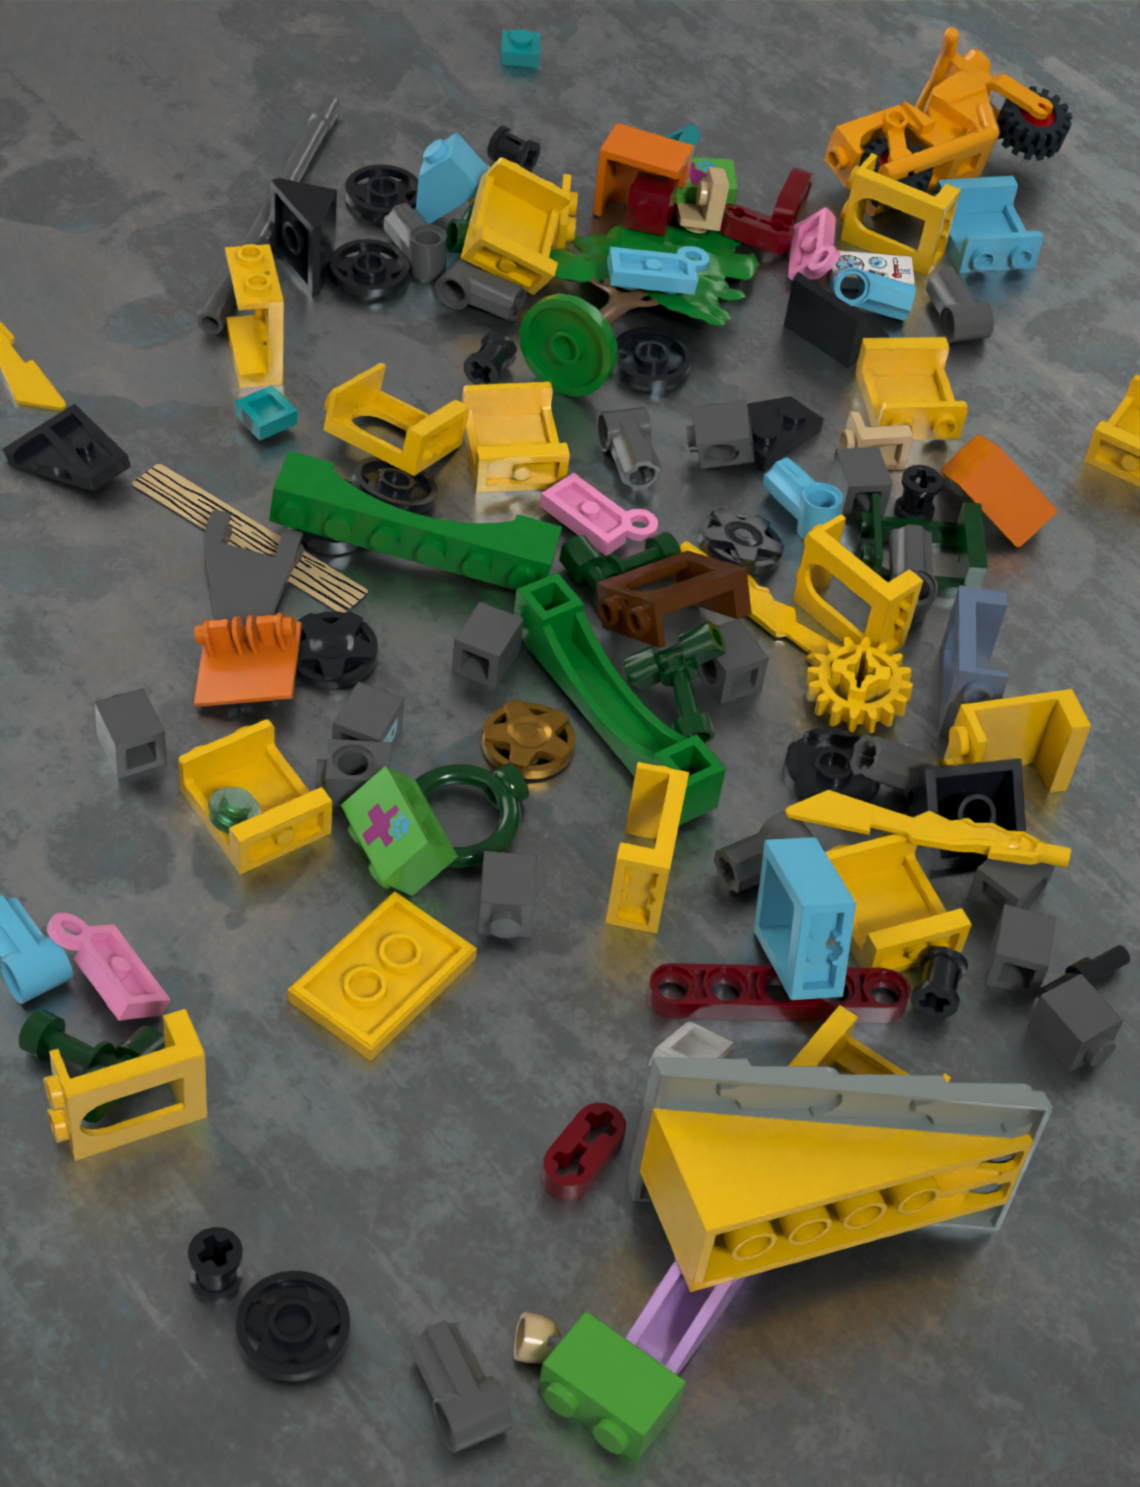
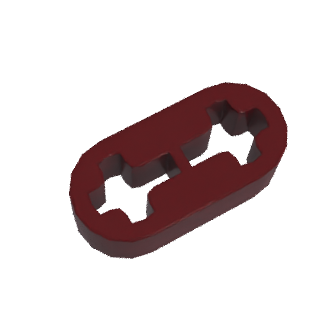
M798 168L792 169L778 196L772 217L787 222L792 227L796 224L808 200L814 173Z
M725 204L719 232L727 237L760 249L783 254L789 251L795 229L787 222L740 205Z
M598 1102L586 1105L547 1150L543 1159L541 1182L544 1189L551 1196L568 1201L581 1198L590 1190L618 1155L624 1142L626 1120L615 1106ZM601 1126L610 1129L609 1135L602 1133L592 1145L588 1143L590 1129L598 1130ZM575 1158L580 1160L577 1174L570 1172L565 1178L558 1175V1168L566 1169Z

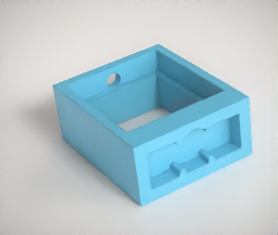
M816 837L765 840L754 933L790 1000L843 997L856 902ZM829 939H835L832 945H826Z

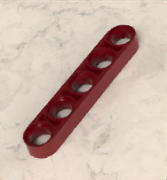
M669 963L655 968L650 975L646 999L648 1006L654 1013L670 1019L825 1022L836 1008L841 1005L858 1016L856 1023H891L900 1019L904 1014L910 998L911 988L902 974L891 969L847 967L843 992L846 1000L840 1003H831L822 998L778 1002L769 998L764 990L770 985L783 986L772 965ZM668 982L676 983L682 986L686 995L680 999H668L660 994L658 986ZM717 984H729L739 992L740 996L735 1000H721L712 993L711 988ZM878 987L888 988L897 995L899 1001L894 1004L880 1003L873 998L870 991Z

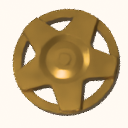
M520 699L506 702L503 707L494 711L487 718L482 730L481 745L484 755L497 769L506 763H511L519 770L524 779H539L554 775L569 764L574 754L575 732L569 723V718L561 710H554L537 703L522 702ZM561 732L565 737L566 742H564L561 738L558 737V735ZM494 747L508 750L509 760L500 755ZM539 758L551 761L542 765H533L535 760Z

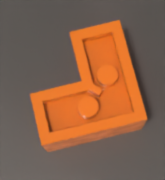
M616 123L600 148L592 214L601 217L610 201L627 205L629 189L639 171L679 179L678 187L684 188L690 177L694 145Z
M977 434L940 469V472L948 480L961 488L974 503H981L982 511L1016 547H1021L1059 512L998 445L980 434Z

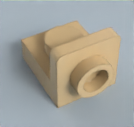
M708 167L706 181L700 180L697 187L696 205L677 203L675 212L680 226H684L686 230L694 233H705L708 230L720 231L730 185L725 169Z
M850 412L847 427L840 432V449L879 447L888 471L905 470L913 435L909 425L865 427L860 412Z

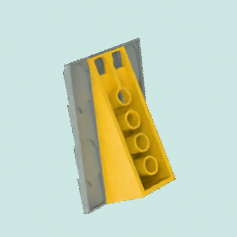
M653 1058L650 1069L651 1076L648 1078L643 1102L644 1109L641 1111L636 1135L637 1140H635L626 1185L633 1201L653 1203L689 1291L693 1292L928 1225L999 1231L1054 1108L1044 1091H1034L1028 1084L947 1083L943 1075L839 1074L837 1070L831 1067L751 1066L748 1059Z

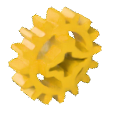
M844 637L843 647L838 648L831 642L827 643L825 655L815 653L813 655L812 667H808L806 685L808 689L806 698L807 701L816 702L814 713L817 716L826 713L831 714L829 725L832 727L838 725L841 721L847 722L848 731L852 733L856 730L857 724H864L869 733L874 732L877 721H880L887 727L892 726L894 714L898 716L905 714L907 702H910L913 683H910L912 670L910 667H901L903 661L901 653L892 656L887 655L888 644L885 642L877 648L870 647L869 637H864L861 645H854L850 637ZM857 681L862 682L860 688L856 687Z

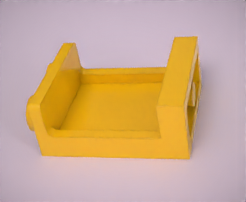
M499 158L480 178L461 259L493 275L519 284L526 288L528 293L534 295L555 276L558 262L550 259L549 255L558 216L570 204L571 193L525 170L514 162H510L505 158Z
M946 337L862 338L855 373L871 427L909 425L913 440L961 438L969 408L966 401H955L944 369L950 349Z
M1136 374L1130 381L1125 398L1108 422L1101 420L1094 429L1084 462L1140 487V375Z
M550 382L466 385L463 387L462 403L470 406L464 438L476 493L549 489L567 477L570 453L567 442L559 443L551 410L553 389Z
M269 719L251 726L241 727L234 733L209 744L194 747L188 753L178 758L179 790L240 875L331 834V798L322 787L311 792L308 790L275 745V727Z
M889 832L873 840L853 845L842 844L825 852L856 902L850 951L859 968H886L902 972L920 967L921 956L927 948L933 946H946L961 953L972 924L962 908L949 912L945 910L916 860L915 851L917 845L911 844L906 835Z

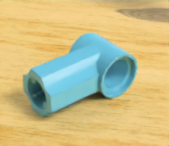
M855 267L838 269L833 273L829 282L830 293L850 306L901 321H906L911 312L917 287ZM854 274L860 281V290L854 297L846 298L841 293L840 284L844 277Z
M788 457L776 461L770 471L764 474L763 487L797 519V533L802 539H805L807 533L817 524H825L840 515L843 502L841 491L834 485L814 481L797 463L792 462Z
M2 895L0 896V970L14 998L20 1004H23L73 979V970L63 947L56 944L49 936L45 937L19 900L17 898H5Z

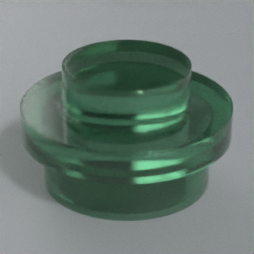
M239 787L217 789L211 795L208 803L211 823L217 829L229 834V827L261 814L258 802L248 791Z

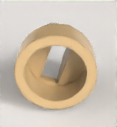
M529 1312L522 1313L514 1341L515 1361L543 1364L555 1349L554 1347L547 1346L549 1336L561 1338L559 1328L551 1318Z

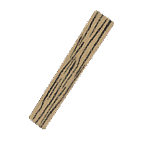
M156 464L133 481L132 485L204 530H206L213 510L230 513L231 520L228 525L232 526V536L227 543L228 545L276 557L281 536L166 466ZM305 551L288 582L335 611L346 613L368 593L366 588Z

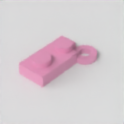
M827 207L793 226L795 234L791 243L788 277L792 281L797 272L810 280H817L825 275L839 260L840 253L833 246L836 217Z
M575 473L570 474L541 493V508L577 535H585L593 546L605 556L625 544L626 537L635 541H646L657 533L658 520L653 513L644 509H632L626 512ZM642 522L646 524L647 527L637 528L633 526L632 523Z
M69 913L53 915L47 925L49 937L63 948L78 951L74 960L78 964L79 969L86 975L105 1001L108 1009L119 1021L155 1017L163 1014L171 999L115 924L88 926L82 919ZM63 928L72 931L75 935L68 933Z

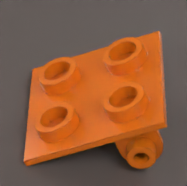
M279 612L276 615L257 616V619L255 615H248L246 627L240 616L233 617L232 628L228 619H205L203 625H196L194 629L195 641L197 645L203 644L194 706L203 707L293 699L302 628L301 622H295L293 616L286 617L283 612Z

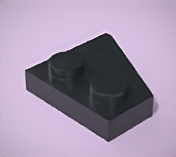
M791 396L747 403L752 424L755 462L752 463L763 471L821 432L824 418Z
M76 404L71 405L1 449L5 462L9 466L90 491H95L131 467L128 455Z

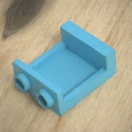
M1014 176L937 181L934 196L939 193L946 183L961 189L946 246L959 273L1036 267L1044 237L1041 231H1026L1013 206L1018 188Z

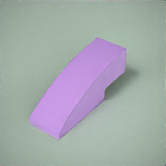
M675 1259L625 1339L678 1375L704 1341L746 1277L690 1292Z

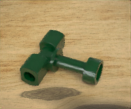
M663 532L647 539L644 551L620 560L615 554L603 557L585 535H580L562 544L559 561L577 583L588 582L594 589L592 602L597 607L599 599L596 583L679 554L681 549L672 534Z
M709 620L679 633V643L664 650L655 646H649L623 659L628 681L636 688L644 690L660 682L665 686L673 688L680 717L672 723V729L687 738L697 734L704 744L710 742L715 737V732L710 715L698 710L692 681L699 676V665L726 654V645L722 632L718 626Z
M38 1009L27 1018L22 1026L18 1040L20 1049L42 1060L50 1057L49 1051L58 1049L61 1057L83 1068L82 1075L165 1049L164 1034L150 1026H141L117 1047L108 1041H102L95 1047H92L66 1034L65 1021L45 1009ZM122 1098L97 1106L87 1113L82 1120L97 1123L122 1101Z

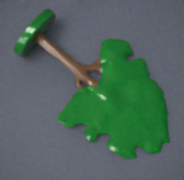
M676 221L671 222L665 236L624 228L625 222L609 228L607 235L598 233L582 237L575 236L572 243L580 253L571 252L565 247L550 251L549 258L558 262L554 278L577 283L591 282L609 295L608 303L598 310L595 306L578 296L563 293L543 297L524 314L519 329L520 349L528 368L540 382H550L552 389L558 394L572 397L593 394L612 377L618 362L617 341L610 326L613 322L631 309L638 307L647 308L660 304L666 306L669 311L688 315L690 318L701 319L708 324L723 326L725 325V320L731 319L729 315L730 310L721 308L718 297L727 301L746 297L743 291L730 289L729 284L724 279L726 276L731 279H751L759 266L756 255L753 253L749 255L735 253V247L741 245V241L727 237L719 231L708 230L705 233H694L686 230L684 226H680ZM694 246L703 249L710 256L708 269L697 273L698 283L695 295L683 293L670 295L662 291L636 289L621 293L615 286H610L607 264L610 247L677 254L681 247ZM644 296L652 297L647 301L642 300Z

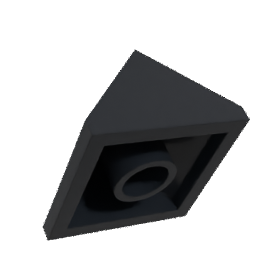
M282 178L272 179L270 212L271 250L311 297L320 295L330 272V258L336 250L337 190Z
M797 272L794 276L783 326L828 356L849 368L858 360L862 338H889V334L863 313L803 274Z
M1012 758L922 768L909 807L908 816L913 818L931 811L950 821L969 818L974 823H994L1008 831L1026 832L1022 759ZM920 846L929 870L981 865L988 858V855L975 852H955Z

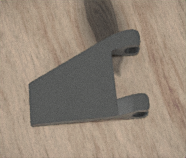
M213 510L209 517L203 540L214 620L228 619L232 628L233 617L240 616L246 627L248 615H255L257 619V616L274 614L290 575L303 556L304 548L300 544L303 539V532L285 529L280 539L276 557L228 545L227 543L232 536V526L228 525L231 520V514L220 510Z

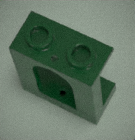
M872 493L868 511H861L858 522V538L865 539L860 552V560L886 582H889L890 570L881 565L883 562V546L889 545L890 532L892 529H899L906 525L923 526L924 530L931 532L932 548L955 550L957 578L934 576L938 584L936 597L955 599L959 585L982 589L988 566L981 503L963 502L957 523L881 516L880 496L877 493Z

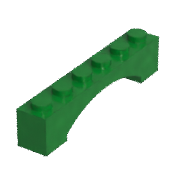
M290 450L273 487L269 516L270 522L513 590L549 576L562 530L561 526L519 514L516 515L514 521L500 523L455 522L415 514L384 503L354 487L333 471V462Z
M555 573L516 590L514 615L524 619L522 642L634 777L637 762L666 766L671 769L689 772L679 825L718 808L726 768L697 734L687 738L677 733L656 717L633 693L597 640L583 611L584 603L558 573Z

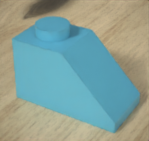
M458 133L444 141L442 139L435 140L423 153L424 159L418 179L416 210L428 224L475 198L480 178L489 169Z

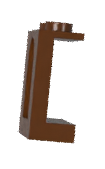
M688 550L596 583L599 599L597 612L602 622V628L657 648L666 646L662 616L690 605L734 619L752 614L747 568ZM675 574L676 584L654 591H632V589Z

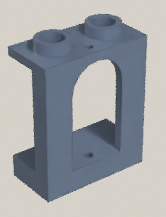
M960 585L958 587L939 650V736L949 737L950 728L955 724L960 705L1002 699L1009 678V672L987 669L1007 609V592Z

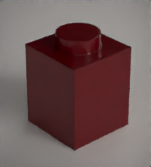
M639 171L629 189L624 228L665 236L674 217L679 179Z

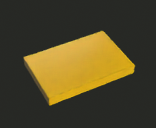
M394 891L287 989V1001L371 1061L476 960L477 948Z

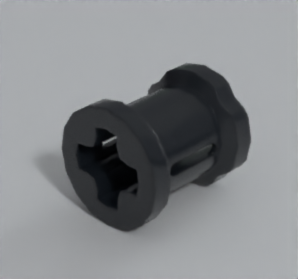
M503 125L497 128L490 138L487 155L488 158L495 162L499 158H505L531 172L536 165L541 147L540 143L534 140L526 141L514 135L512 129Z
M494 331L487 333L481 339V346L478 352L472 353L464 362V373L467 379L474 385L498 384L502 376L501 371L512 365L516 360L517 348L514 342L508 336Z
M910 466L903 472L901 483L904 489L902 496L897 498L895 502L894 512L898 518L932 520L935 512L933 499L941 491L943 479L935 469L929 466ZM917 478H920L919 484L916 482ZM917 507L921 508L920 512L918 513L916 512Z
M929 947L921 956L919 963L923 971L920 983L914 986L910 999L912 1005L925 1015L935 1018L949 1017L955 1014L959 1007L960 999L957 994V987L959 981L967 973L968 962L962 953L954 951L949 947Z
M211 1227L202 1230L191 1240L188 1248V1260L193 1270L189 1275V1284L192 1293L198 1300L219 1305L229 1302L238 1295L239 1287L243 1282V1271L240 1265L242 1263L243 1247L240 1239L234 1232L222 1227Z

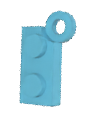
M694 246L681 247L677 254L610 247L607 259L610 286H618L626 290L646 289L662 291L670 295L679 293L695 295L698 283L697 273L706 271L710 262L709 254L703 249Z

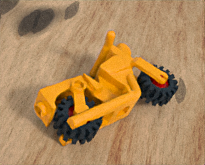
M949 27L944 32L941 51L915 107L903 101L902 106L898 104L836 126L831 134V139L824 155V161L843 186L847 187V181L853 168L859 162V166H861L873 153L877 155L874 172L932 195L935 193L938 180L977 178L980 176L997 139H1003L1001 145L1005 149L1012 146V154L1017 156L1019 151L1024 153L1023 159L1030 160L1032 155H1035L1036 161L1043 160L1045 155L1048 159L1053 157L1055 152L1058 153L1068 134L1072 124V114L1067 113L1069 107L1066 103L1058 104L1061 99L1058 95L1055 94L1052 98L1047 96L1049 90L1043 88L1042 92L1038 93L1037 87L1030 86L1028 89L1005 73L994 76L990 75V61L979 49H970L965 52L963 57L957 54L959 31L954 27ZM996 92L1006 97L1001 110L992 104ZM867 199L865 208L867 214L871 217L885 211L891 212V209H894L873 199Z

